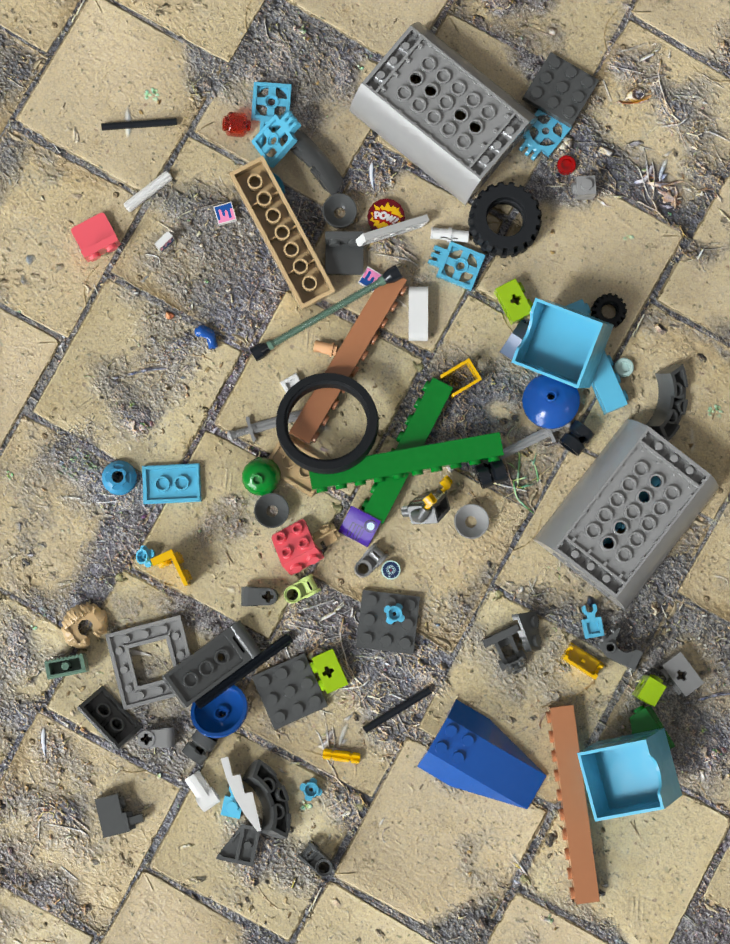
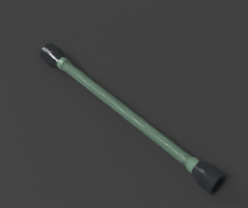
M396 264L393 265L382 276L378 277L377 281L375 280V282L366 285L360 291L358 290V292L356 291V293L347 296L341 302L339 301V303L337 302L328 307L324 312L322 311V313H318L309 318V320L307 319L303 324L301 323V325L299 324L290 329V331L288 330L282 336L280 335L273 340L251 347L252 355L258 362L265 358L276 346L286 341V339L288 340V338L290 339V337L299 334L305 328L307 329V327L309 328V326L318 323V321L337 312L343 306L345 307V305L347 306L356 301V299L358 300V298L373 291V289L375 290V288L377 289V287L395 283L402 279L400 271Z

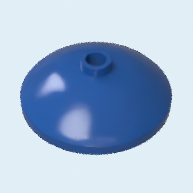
M540 375L534 378L525 388L522 404L526 416L532 423L545 429H557L567 425L574 419L579 410L580 396L577 388L545 375ZM548 395H554V399H548Z
M233 685L202 709L198 708L195 702H193L191 707L192 723L204 736L210 738L226 737L237 731L244 723L248 713L247 699L244 693L237 686Z

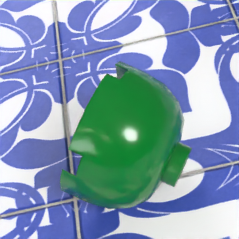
M257 457L244 467L242 482L251 494L263 496L272 493L279 486L281 472L273 460Z

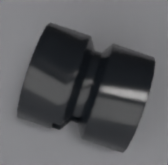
M575 420L568 428L569 433H565L559 440V443L572 454L579 456L585 448L584 444L589 443L595 434L587 426Z
M501 458L500 461L490 462L488 465L482 463L475 466L477 478L482 489L493 486L494 482L500 484L508 481V475Z

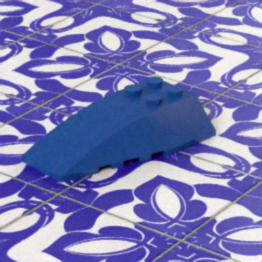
M456 699L446 715L447 718L429 749L425 751L417 767L451 787L528 809L547 775L489 718Z

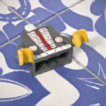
M446 475L439 482L443 487H439L436 493L418 496L409 505L402 506V516L410 517L412 524L439 523L450 510L446 490L451 487L452 479Z

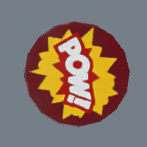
M386 198L372 204L368 211L367 219L373 231L405 221V214L399 203Z

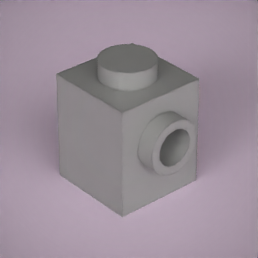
M595 175L576 176L574 182L571 183V193L574 194L575 201L594 199L597 194Z

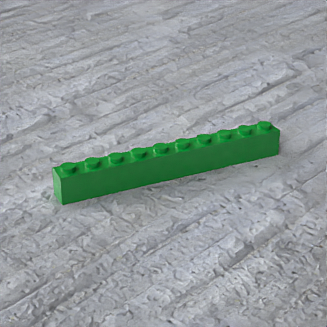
M500 432L369 455L359 464L346 471L335 474H319L309 471L312 491L316 490L317 493L328 492V488L336 487V490L345 489L348 484L355 483V487L366 485V481L374 480V483L386 481L385 478L393 477V480L405 478L404 474L412 473V476L423 475V471L431 470V473L443 471L442 467L450 466V469H457L462 467L461 464L469 463V466L481 464V460L487 459L488 462L500 461V457H503L504 453Z

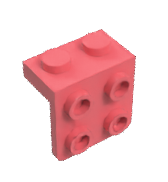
M99 213L71 229L87 262L96 261L101 255L113 252L121 245L104 213Z
M304 519L295 522L271 537L281 565L290 575L299 573L302 569L316 564L324 558L322 551L314 543Z

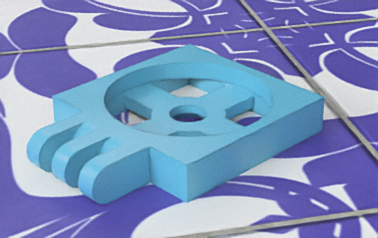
M254 82L251 120L260 121V131L274 116L275 108L286 107V111L280 116L281 118L290 111L292 84ZM269 88L266 97H257L262 90ZM276 88L283 91L287 99L278 98L276 96ZM274 99L275 104L269 105L268 100ZM256 105H264L267 108V116L261 115L257 111ZM279 126L275 127V133L279 129Z
M538 109L534 115L538 118V116L547 114ZM551 117L547 124H542L537 120L533 127L538 130V135L533 140L529 129L523 136L525 141L519 150L522 152L527 146L528 150L525 152V155L528 157L533 151L534 154L530 158L533 161L541 152L549 158L572 127L566 126ZM557 123L562 127V135L560 137L553 132V128ZM548 128L549 133L543 134L542 129ZM544 139H550L555 143L549 146L540 145Z
M288 111L282 118L275 114L251 141L260 155H263L268 166L274 168L296 144L298 140L294 133L301 127V124L291 111ZM280 126L276 133L271 131L272 128ZM286 134L288 141L282 146L280 139ZM276 137V142L272 144V139ZM274 148L277 153L273 157H268L266 154Z
M452 241L447 249L434 245L433 250L440 253L432 252L430 256L437 260L429 259L427 263L439 268L436 277L471 291L485 255ZM455 251H463L458 259L448 257ZM470 254L475 258L477 267L468 265L467 260ZM462 262L464 268L458 269L457 264ZM445 264L454 268L455 271L452 278L447 276L444 269ZM464 272L473 275L469 281H459L461 274Z

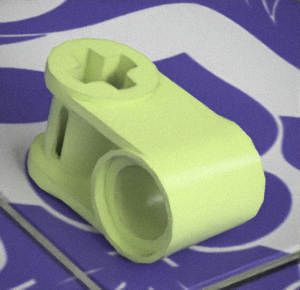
M313 573L285 589L284 599L288 603H297L321 591V588L317 587L313 579ZM291 589L296 590L298 593V597L295 600L287 598V592Z

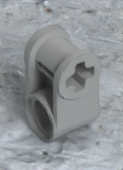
M374 542L354 567L356 576L366 578L389 555L387 553L384 554L377 547V543ZM358 565H367L368 572L366 574L359 573Z
M175 727L145 729L138 735V744L143 748L175 747ZM145 734H148V737H152L148 744L145 740H142Z

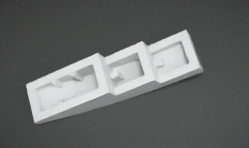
M229 757L221 758L225 776L234 798L257 832L261 831L253 792H244L241 775H232Z

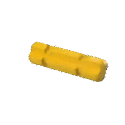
M325 748L322 757L327 760L331 758L334 761H352L351 763L358 764L361 754L342 750L332 751V749Z

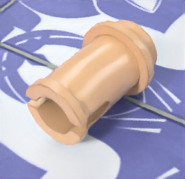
M316 340L313 352L330 355L329 357L336 355L338 345H335L334 342L330 344Z

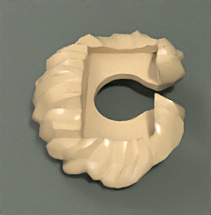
M86 602V604L75 605L63 617L61 630L65 637L64 640L71 647L85 649L87 646H90L89 638L82 635L78 630V626L83 620H89L93 624V634L96 637H101L107 633V613L94 603Z

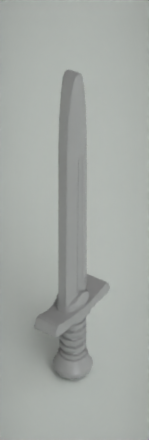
M302 410L290 413L288 423L295 422ZM246 417L248 427L236 431L228 430L227 438L233 441L237 437L250 434L252 442L255 443L256 438L254 434L275 428L276 417L250 424V417Z
M572 422L557 429L543 428L504 448V455L500 458L504 459L548 437L551 438L552 443H555L556 440L553 433L570 427ZM487 459L483 463H486L488 465L490 462H488Z

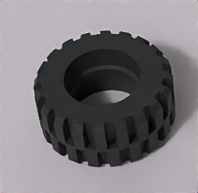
M498 182L496 186L491 184L474 199L468 218L470 236H473L475 245H479L481 247L480 250L484 253L488 251L490 256L495 257L499 255L500 258H506L510 255L515 257L520 252L524 253L534 243L541 228L542 211L539 209L540 204L538 200L533 199L534 194L531 191L527 193L522 185L516 187L513 182H509L508 185H504V182ZM505 204L517 209L523 221L518 233L512 236H501L494 233L487 224V215L491 208Z

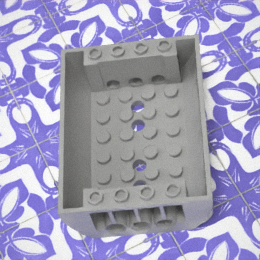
M420 22L410 25L365 78L350 106L352 114L465 206L538 119L537 116ZM413 75H418L421 78V82L414 84L410 78ZM428 87H433L436 93L433 96H429L425 93V90ZM462 111L466 117L463 120H458L455 117V113ZM477 123L481 129L478 132H473L470 129V125Z
M627 419L533 540L625 611L717 492L719 486L710 473L652 428L641 422ZM653 476L660 478L661 484L659 487L651 485V478ZM642 491L649 495V500L646 503L639 500V494ZM618 522L625 525V531L621 534L615 531V525ZM605 538L613 540L611 549H606L603 546Z

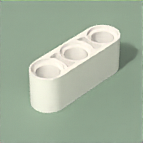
M409 286V341H428V287Z

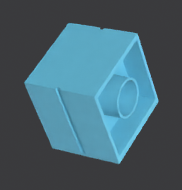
M535 298L530 311L528 329L522 342L517 347L511 363L575 388H590L614 325L550 300Z
M664 728L597 741L577 753L595 822L662 810L682 796Z

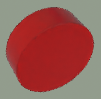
M569 155L562 156L557 162V170L562 175H570L576 168L575 159Z

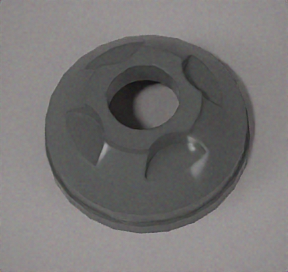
M337 193L326 199L323 204L322 213L325 221L330 226L345 228L355 220L357 207L351 197L346 194ZM338 208L343 209L346 213L341 219L336 218L334 215L335 210Z
M269 493L263 495L255 504V518L264 527H279L288 518V503L279 494ZM269 506L277 507L278 514L275 517L267 515V508Z

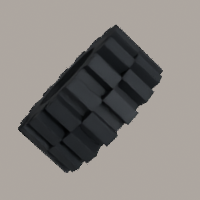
M603 294L593 303L591 316L614 325L613 328H616L626 317V303H623V299L618 298L616 294ZM610 304L614 306L616 314L613 318L603 316L602 307L604 305Z

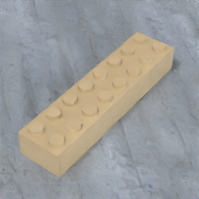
M263 155L230 172L229 176L301 311L335 294L333 285Z

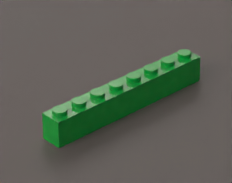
M432 378L431 382L426 381L422 389L425 393L422 398L418 397L414 405L416 411L414 415L409 414L405 422L407 428L405 432H400L396 439L399 444L396 449L392 448L391 451L424 446L453 387L435 378ZM404 474L405 478L393 480V477H387L384 482L374 483L370 490L373 493L370 500L365 499L361 507L364 510L363 512L380 520V524L383 525L409 474Z

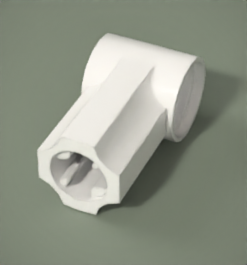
M200 770L185 779L196 796V802L203 812L221 802L217 792L213 787L209 786Z

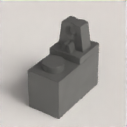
M120 792L95 799L103 838L130 832L136 828L135 824L145 821L144 813L133 815L132 811L124 810L126 800L124 796H121Z

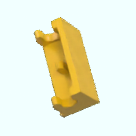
M572 642L569 643L561 656L562 660L594 680L597 679L600 669L604 667L603 662Z

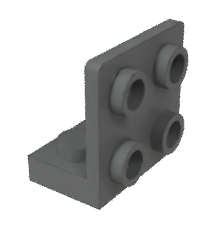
M325 231V272L327 275H363V246L359 247L356 243V239L363 234V231Z

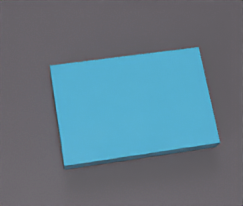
M200 463L142 466L144 505L202 502Z

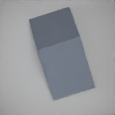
M523 321L519 322L500 350V353L511 360L528 329L526 323Z

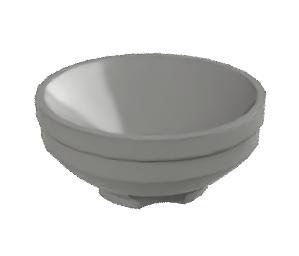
M464 505L455 515V529L465 538H479L488 529V514L479 505ZM469 516L474 517L477 521L476 526L473 528H469L465 524V520Z

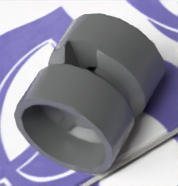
M196 730L191 737L192 742H188L182 752L197 764L203 765L208 758L207 752H212L218 742L214 738L204 736ZM197 745L202 748L200 751L196 749Z

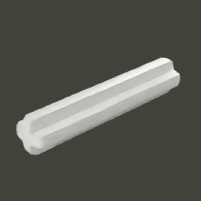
M168 171L163 172L124 203V207L129 212L133 211L172 181L173 178Z

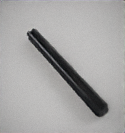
M285 634L256 657L197 699L195 704L198 708L202 709L293 642L291 636Z

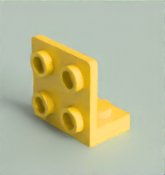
M171 549L150 559L153 566L159 568L171 565L172 560L184 586L191 585L190 581L193 579L189 570L184 569L182 565L184 559L180 552Z

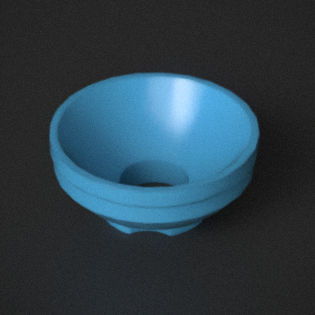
M114 461L104 468L102 482L110 493L124 495L135 487L137 473L128 462ZM117 471L123 473V480L119 483L114 482L112 479L113 474Z

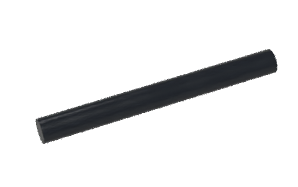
M177 118L101 123L102 131L175 126L177 125Z
M429 687L423 689L362 728L365 733L370 732L432 694Z

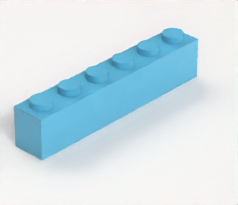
M583 299L566 306L587 315L591 313L589 305L584 303ZM605 350L591 384L604 415L625 407L629 400L626 391L622 390L619 385L621 380L618 373L613 371L612 358L610 355H606Z

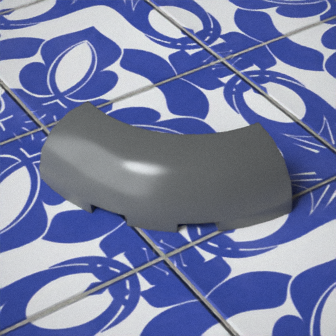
M297 130L294 136L298 141L290 151L311 168L310 172L325 191L330 195L335 194L343 183V177L325 153L303 131ZM286 134L282 136L284 143L288 141Z
M683 364L672 365L655 373L658 382V403L653 416L646 425L667 441L680 428L678 424L687 409L686 387H688V380Z
M258 759L248 767L242 780L253 788L261 802L263 811L261 833L275 838L286 839L288 838L291 825L287 791L285 786H282L276 777V772Z

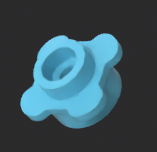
M142 545L136 553L137 562L145 564L146 567H151L152 562L150 559L154 558L155 551L148 549L146 545Z
M397 603L391 607L389 605L385 606L384 612L387 615L386 622L388 624L404 621L405 616L402 614L403 606Z
M311 778L309 782L300 785V790L303 791L307 801H311L312 798L322 794V789L318 787L317 779Z

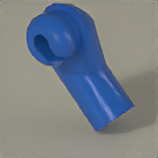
M199 325L195 328V335L206 338L210 350L218 348L216 335L212 329L205 325Z

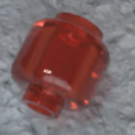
M229 112L227 116L223 117L222 130L225 131L227 136L241 138L245 136L246 132L250 131L251 121L247 120L245 113Z

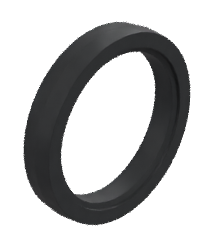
M336 373L314 374L297 382L282 398L276 416L277 437L287 456L301 468L319 474L340 473L359 464L374 446L379 427L378 412L368 391L354 379ZM321 388H336L351 394L360 402L367 417L366 431L360 443L348 454L335 459H317L306 455L296 447L288 432V420L294 405L307 393Z

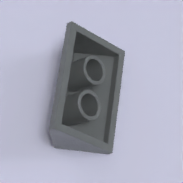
M103 686L77 707L116 750L121 749L142 728Z

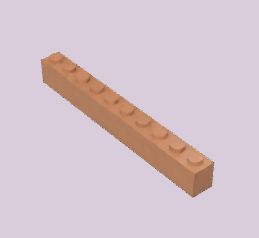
M405 278L395 283L375 288L325 373L341 374L349 378L351 376L355 377L359 370L357 365L360 360L364 361L369 354V351H367L369 345H374L379 337L377 334L380 328L383 329L389 320L386 318L389 312L393 313L398 305L396 300L399 295L403 297L408 288ZM336 388L314 390L289 433L308 445L311 442L315 443L320 435L318 430L321 425L325 427L330 419V416H328L330 410L336 409L340 402L338 397L341 393L344 394L345 391Z
M572 704L548 707L549 711L546 712V721L551 725V731H548L549 742H553L554 750H551L552 762H556V770H553L554 780L555 782L558 781L559 789H556L557 801H561L562 809H559L560 821L564 822L561 834L562 839L566 840L567 848H564L565 860H569V868H566L568 880L571 879L572 887H569L570 898L574 899L576 904L600 902L584 780L577 755L580 750L574 706Z

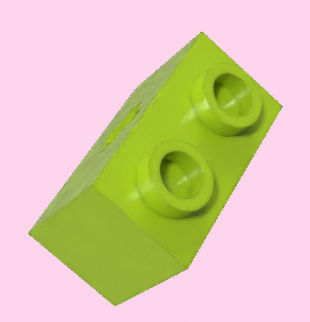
M516 278L496 288L494 291L511 325L529 317L533 306L531 300L526 299L524 295L525 289L522 283L517 282ZM513 297L515 300L519 299L518 305L511 303Z
M333 648L311 658L313 662L310 663L314 674L318 672L321 679L318 680V684L322 691L326 690L328 694L349 684ZM326 666L334 670L331 673V677L323 674Z
M643 675L631 695L655 707L666 686L662 684L663 680L656 675Z

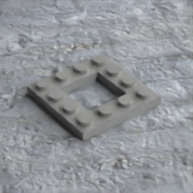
M181 615L105 635L124 710L176 697L164 680L139 686L130 648L166 639L173 667L191 655Z

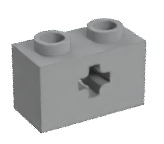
M680 651L675 652L659 664L661 667L660 673L666 680L670 679L673 683L671 687L678 696L681 694L687 697L704 684ZM677 671L683 672V679L676 678L678 676Z

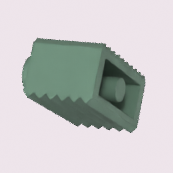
M86 653L54 658L44 662L48 680L89 671Z

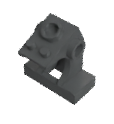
M517 624L481 640L485 648L494 645L501 659L498 661L502 671L506 670L508 675L511 673L517 674L526 667V655L522 649L518 650L512 637L513 634L518 633L519 627ZM510 644L515 654L505 659L500 648Z
M613 627L610 630L612 634L610 636L608 634L603 636L599 640L601 644L598 647L608 659L636 672L644 655L643 652L636 649L626 653L618 649L616 641L621 628L619 627L616 630ZM609 646H614V650L611 652L608 651L607 648Z

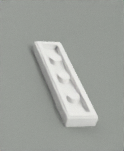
M428 215L363 233L356 239V243L360 247L422 228L429 222Z

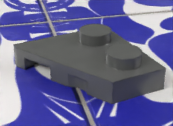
M536 611L512 614L513 621L518 620L521 629H518L517 632L522 640L525 652L541 650L542 640L539 635V618Z
M242 823L219 852L216 859L253 867L261 831L257 832L253 825Z

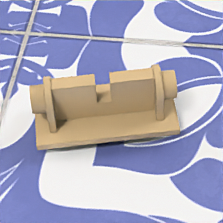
M333 523L325 524L317 532L311 533L314 543L320 550L323 549L320 542L323 541L327 547L337 541V538L341 537Z

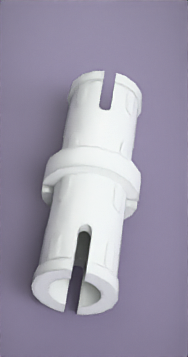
M431 227L430 239L468 243L469 231L456 230L452 227L448 229Z

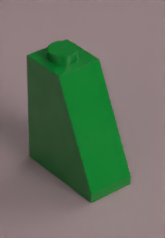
M642 705L634 710L635 714L630 717L632 734L664 728L651 706L645 708ZM665 730L669 747L672 749L675 747V744Z

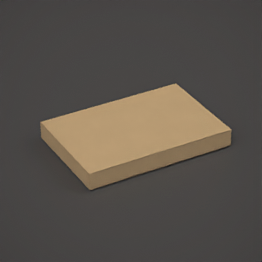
M278 442L268 459L273 460L278 465L281 472L280 479L312 498L316 490L312 491L309 471L295 464ZM293 442L296 445V447L306 455L317 459H321L320 457L316 456L315 454L311 453L310 451Z

